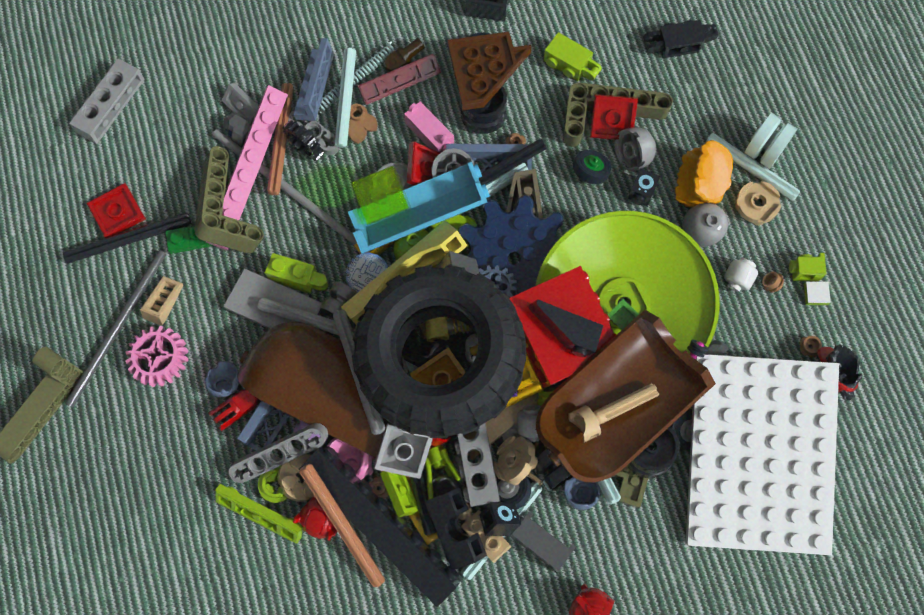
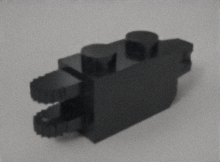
M687 20L683 23H668L660 26V29L657 31L645 33L643 39L645 42L658 41L648 44L646 50L648 53L661 52L664 59L699 53L703 43L717 39L718 31L715 24L702 25L701 20Z

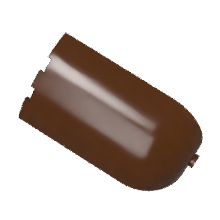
M647 310L640 313L546 398L539 409L536 418V432L540 441L550 452L547 455L548 458L557 467L561 464L574 478L583 482H599L616 475L716 384L707 367L694 359L686 350L681 353L674 346L675 338L669 333L659 317ZM651 383L655 384L659 396L603 424H599L601 434L583 443L582 431L569 421L568 414L585 405L594 412Z
M285 322L267 330L255 342L250 351L246 350L240 359L242 365L237 373V379L249 393L309 425L314 423L324 425L329 435L377 458L384 432L374 435L371 431L340 339L309 324ZM382 417L384 425L386 427L389 421Z

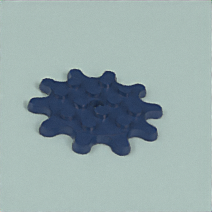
M523 195L518 199L516 208L511 212H504L496 201L487 200L488 203L483 205L486 220L482 226L474 227L466 223L458 228L459 234L469 245V252L465 256L476 259L478 268L484 271L487 270L488 265H490L491 269H495L498 265L500 271L507 268L508 274L513 273L514 280L517 281V294L535 287L543 261L558 241L556 232L563 225L564 217L559 212H552L546 218H537L533 214V200L527 195ZM512 252H518L521 256V261L517 265H512L508 261V256Z

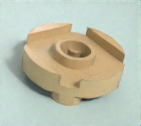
M749 182L738 193L735 208L745 220L759 226L773 220L780 211V194L774 186L767 182ZM753 199H761L763 201L761 203L762 206L755 205Z
M521 436L507 438L500 445L496 453L499 455L498 463L494 461V471L499 479L512 485H518L538 463L532 442Z
M304 454L283 464L278 472V483H280L282 492L287 498L296 502H304L314 496L305 481L299 483V478L296 477V474H300L299 468L311 456L309 454Z

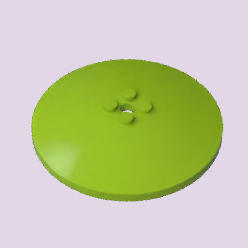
M615 211L596 215L577 224L566 232L551 248L543 261L536 286L581 266L583 271L588 274L589 283L593 291L599 296L600 306L606 314L618 304L620 298L624 297L630 301V306L637 313L640 314L647 310L659 317L669 333L675 338L676 341L673 344L681 353L685 350L690 353L687 347L692 339L702 342L707 347H709L712 341L720 309L719 290L715 273L710 261L697 242L680 227L666 219L638 211ZM610 320L613 332L618 334L621 330Z

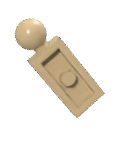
M466 503L469 510L458 516L459 520L466 521L461 527L468 535L479 534L487 557L494 564L511 546L503 536H485L479 516L481 512L478 510L473 515L472 507L469 503Z

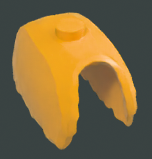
M710 140L706 141L699 148L687 151L682 156L683 164L677 174L678 179L676 181L678 186L675 187V198L679 203L684 204L685 207L692 208L701 203L718 204L731 186L732 155L722 144Z

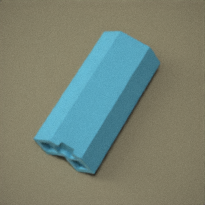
M470 161L466 165L362 208L349 211L348 214L356 231L353 232L361 254L488 203L486 198L490 197L486 185H481L479 181L482 174L478 164L473 166L472 161Z

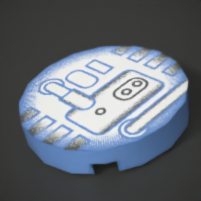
M370 252L359 254L353 257L347 265L345 272L346 282L349 287L359 292L386 270L388 265L377 254Z

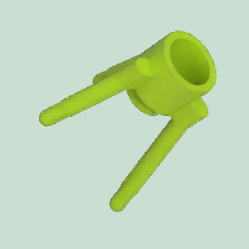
M444 446L430 449L427 455L428 458H426L425 466L429 499L433 498L431 466L435 470L444 468L448 476L455 477L457 481L461 480Z

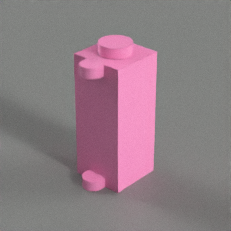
M421 101L417 104L413 103L409 110L404 113L405 124L428 148L441 153L446 150V144H454V135Z

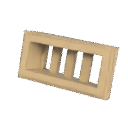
M163 276L140 309L143 318L162 326L183 287V283ZM166 286V287L171 288V289H173V290H172V292H171V291L165 290L164 287Z

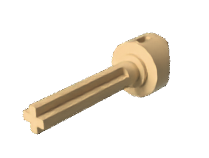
M651 383L594 412L585 405L569 413L568 418L570 422L582 431L583 443L601 434L599 424H603L659 396L655 384Z

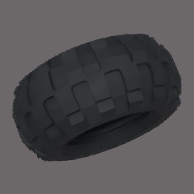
M432 265L415 268V272L404 277L398 275L387 282V287L379 295L374 294L364 307L365 314L361 322L356 323L352 339L354 341V353L352 355L354 373L358 378L360 389L368 402L384 419L394 424L397 428L413 435L419 434L430 438H447L457 434L465 435L480 429V426L490 419H495L506 408L513 394L517 392L523 378L522 375L526 362V340L523 325L517 314L516 307L507 294L502 293L493 281L482 274L475 275L466 271L465 267L447 265L445 268H433ZM439 317L453 318L465 323L478 337V350L472 366L463 376L448 384L428 385L414 380L404 371L402 363L404 344L417 326L425 321Z

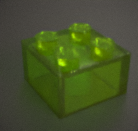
M394 166L351 182L367 225L411 209Z

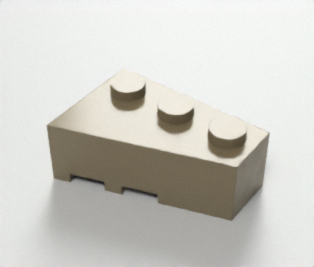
M536 169L514 172L506 212L513 211L516 208L518 199L523 195H527L532 198L534 203L533 214L537 218L542 219Z

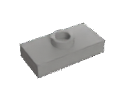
M236 83L229 84L222 101L235 114L252 125L259 106Z

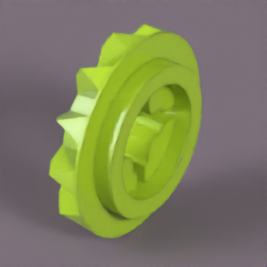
M281 465L261 474L258 480L259 493L265 500L272 503L284 502L288 499L282 492L281 487L278 488V491H275V487L268 484L276 482Z

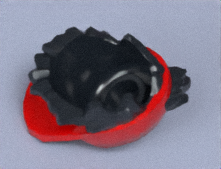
M841 344L835 345L834 349L827 346L821 347L817 351L821 362L839 363L838 394H841L843 399L851 401L855 397L854 391L858 388V383L863 376L858 374L859 357L850 348L842 347Z

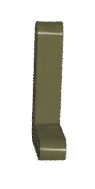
M575 83L569 90L563 141L571 147L578 146L581 143L586 111L593 112L595 94L636 97L638 102L644 104L639 105L637 103L636 117L658 120L665 119L668 116L673 99L669 94L663 92ZM577 113L580 116H573L572 114ZM569 132H576L577 135H571Z
M214 146L203 163L194 229L195 234L203 241L244 253H253L262 241L264 233L256 225L222 215L229 154L224 148Z
M46 346L36 352L33 357V364L46 372L47 375L0 432V457L9 464L14 463L24 453L73 391L83 374L82 370Z

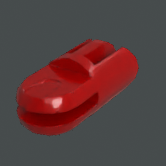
M243 389L208 412L211 417L228 405H231L230 408L213 420L215 424H218L233 413H236L235 416L219 426V430L223 431L257 406L259 399L246 389Z

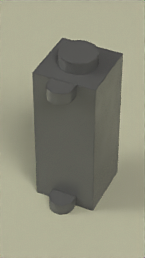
M529 511L523 520L520 519L521 525L513 532L511 538L557 573L576 546L571 544L569 548L531 520L530 518L533 513Z

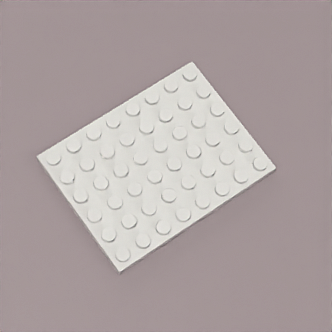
M705 355L703 358L697 356L696 360L708 368L716 384L692 406L686 545L832 555L839 363Z

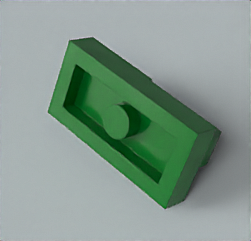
M195 226L166 231L170 254L214 245L199 239L194 231Z

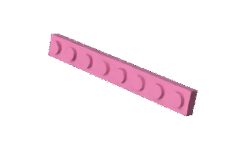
M269 85L265 89L226 188L223 216L240 220L288 94ZM206 241V243H209V244H211V245H214V246H216V247H218V248H221V249H223V250H228L227 247L220 246V245L213 244V243H210V242H207V241Z

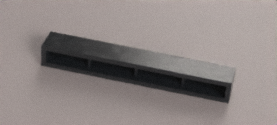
M324 444L299 468L300 470L306 464L313 465L343 514L436 607L457 588L461 581L458 572L452 570L451 566H447L441 560L440 554L436 550L430 549L424 543L423 537L419 533L413 532L407 526L405 519L398 517L389 508L390 506L387 501L378 497L366 481H361L355 475V470L338 458V454L333 448L327 447Z

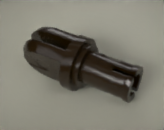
M417 37L405 48H396L384 59L385 70L389 72L411 63V58L425 49L424 44Z

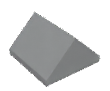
M388 422L374 469L420 479L433 438L419 434H410Z

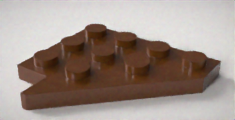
M509 32L447 40L462 110L483 108L531 54L532 46L513 47Z

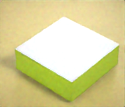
M829 282L804 283L806 305H829L831 303Z

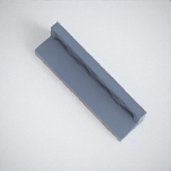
M321 38L319 49H312L293 114L296 120L316 121L334 56L328 38Z
M446 144V150L452 148L460 149L470 155L473 162H483L486 166L480 170L482 173L492 167L495 162L508 158L530 144ZM532 158L527 160L528 170H532Z
M261 401L237 439L257 451L261 449L253 444L257 435L267 434L268 441L265 446L275 442L291 415L285 413L283 416V411L279 409L274 410L275 407ZM279 413V424L269 428L268 418L270 415Z

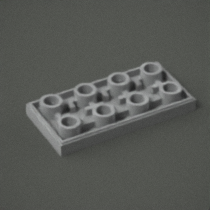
M244 268L223 306L230 312L270 329L281 323L296 321L258 309V303L261 298L316 315H320L321 311L319 308L322 303Z

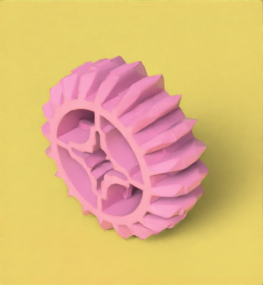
M159 326L158 330L150 327L149 333L142 330L143 336L134 335L136 342L135 344L129 343L132 350L126 351V355L130 358L125 360L126 364L130 366L128 371L134 374V379L140 380L143 385L149 383L151 387H155L157 382L160 386H164L165 380L173 383L172 376L180 377L179 369L186 370V367L182 364L183 362H188V358L184 356L188 353V349L184 347L186 342L180 339L181 336L178 333H174L171 328L165 331L163 326ZM165 341L172 344L173 354L166 351ZM141 359L149 362V372L144 371Z

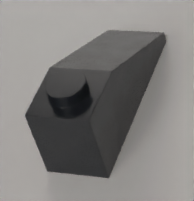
M538 299L530 304L529 309L565 348L573 350L572 353L574 355L586 357L596 352L604 325Z

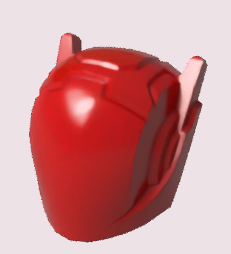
M315 496L311 498L293 519V523H300L304 532L314 538L323 539L327 537L326 540L330 541L337 534L336 528Z
M586 584L581 585L582 590L573 599L569 615H610L615 600L600 589L588 588Z

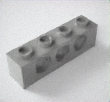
M118 58L109 67L104 78L97 83L92 94L85 99L80 110L73 115L69 124L80 136L98 144L145 79L139 69Z
M486 423L476 430L475 438L468 440L465 439L464 434H458V440L455 441L456 453L462 456L463 464H459L461 479L466 478L467 488H463L466 503L470 502L471 507L489 504L490 502H500ZM477 450L481 453L480 461L474 464L470 463L468 460L469 453ZM476 474H483L485 477V484L482 487L477 488L472 483V479Z

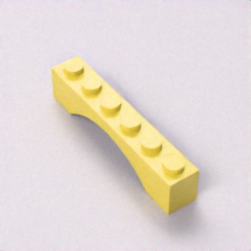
M444 220L341 306V308L346 311V314L355 324L361 322L365 314L364 307L374 294L379 295L387 287V282L398 275L404 277L415 272V268L437 265L449 251L460 253L468 245L459 232Z

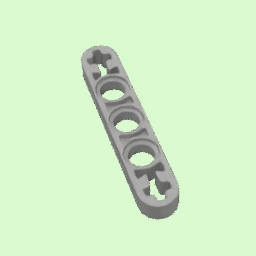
M319 423L311 424L236 460L229 469L230 478L237 483H244L321 447L328 437L327 428ZM313 433L320 435V438L316 436L311 438L310 441L308 440ZM291 441H300L302 449L294 448ZM279 449L283 453V458L275 457L272 450ZM254 458L262 459L265 466H257ZM248 466V469L244 473L237 471V469L242 470Z

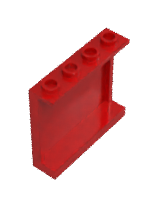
M581 266L509 298L516 307L517 314L523 325L526 354L543 388L571 376L617 335L610 326L608 315L603 312L600 306L599 296L593 291L589 283L588 274L583 271ZM538 299L604 325L596 352L586 357L574 355L572 353L573 350L565 348L529 309L530 304Z

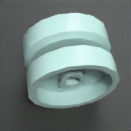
M773 113L758 127L744 154L754 159L759 156L763 149L766 150L760 164L768 169L773 166L798 129L787 123L781 128L779 133L775 132L781 123V118Z

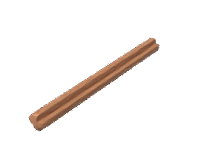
M283 83L281 91L288 94L276 124L267 187L269 195L277 196L280 193L287 137L282 127L288 122L291 112L294 90L291 83Z
M306 464L299 470L301 476L372 586H381L385 582L381 571L313 465Z

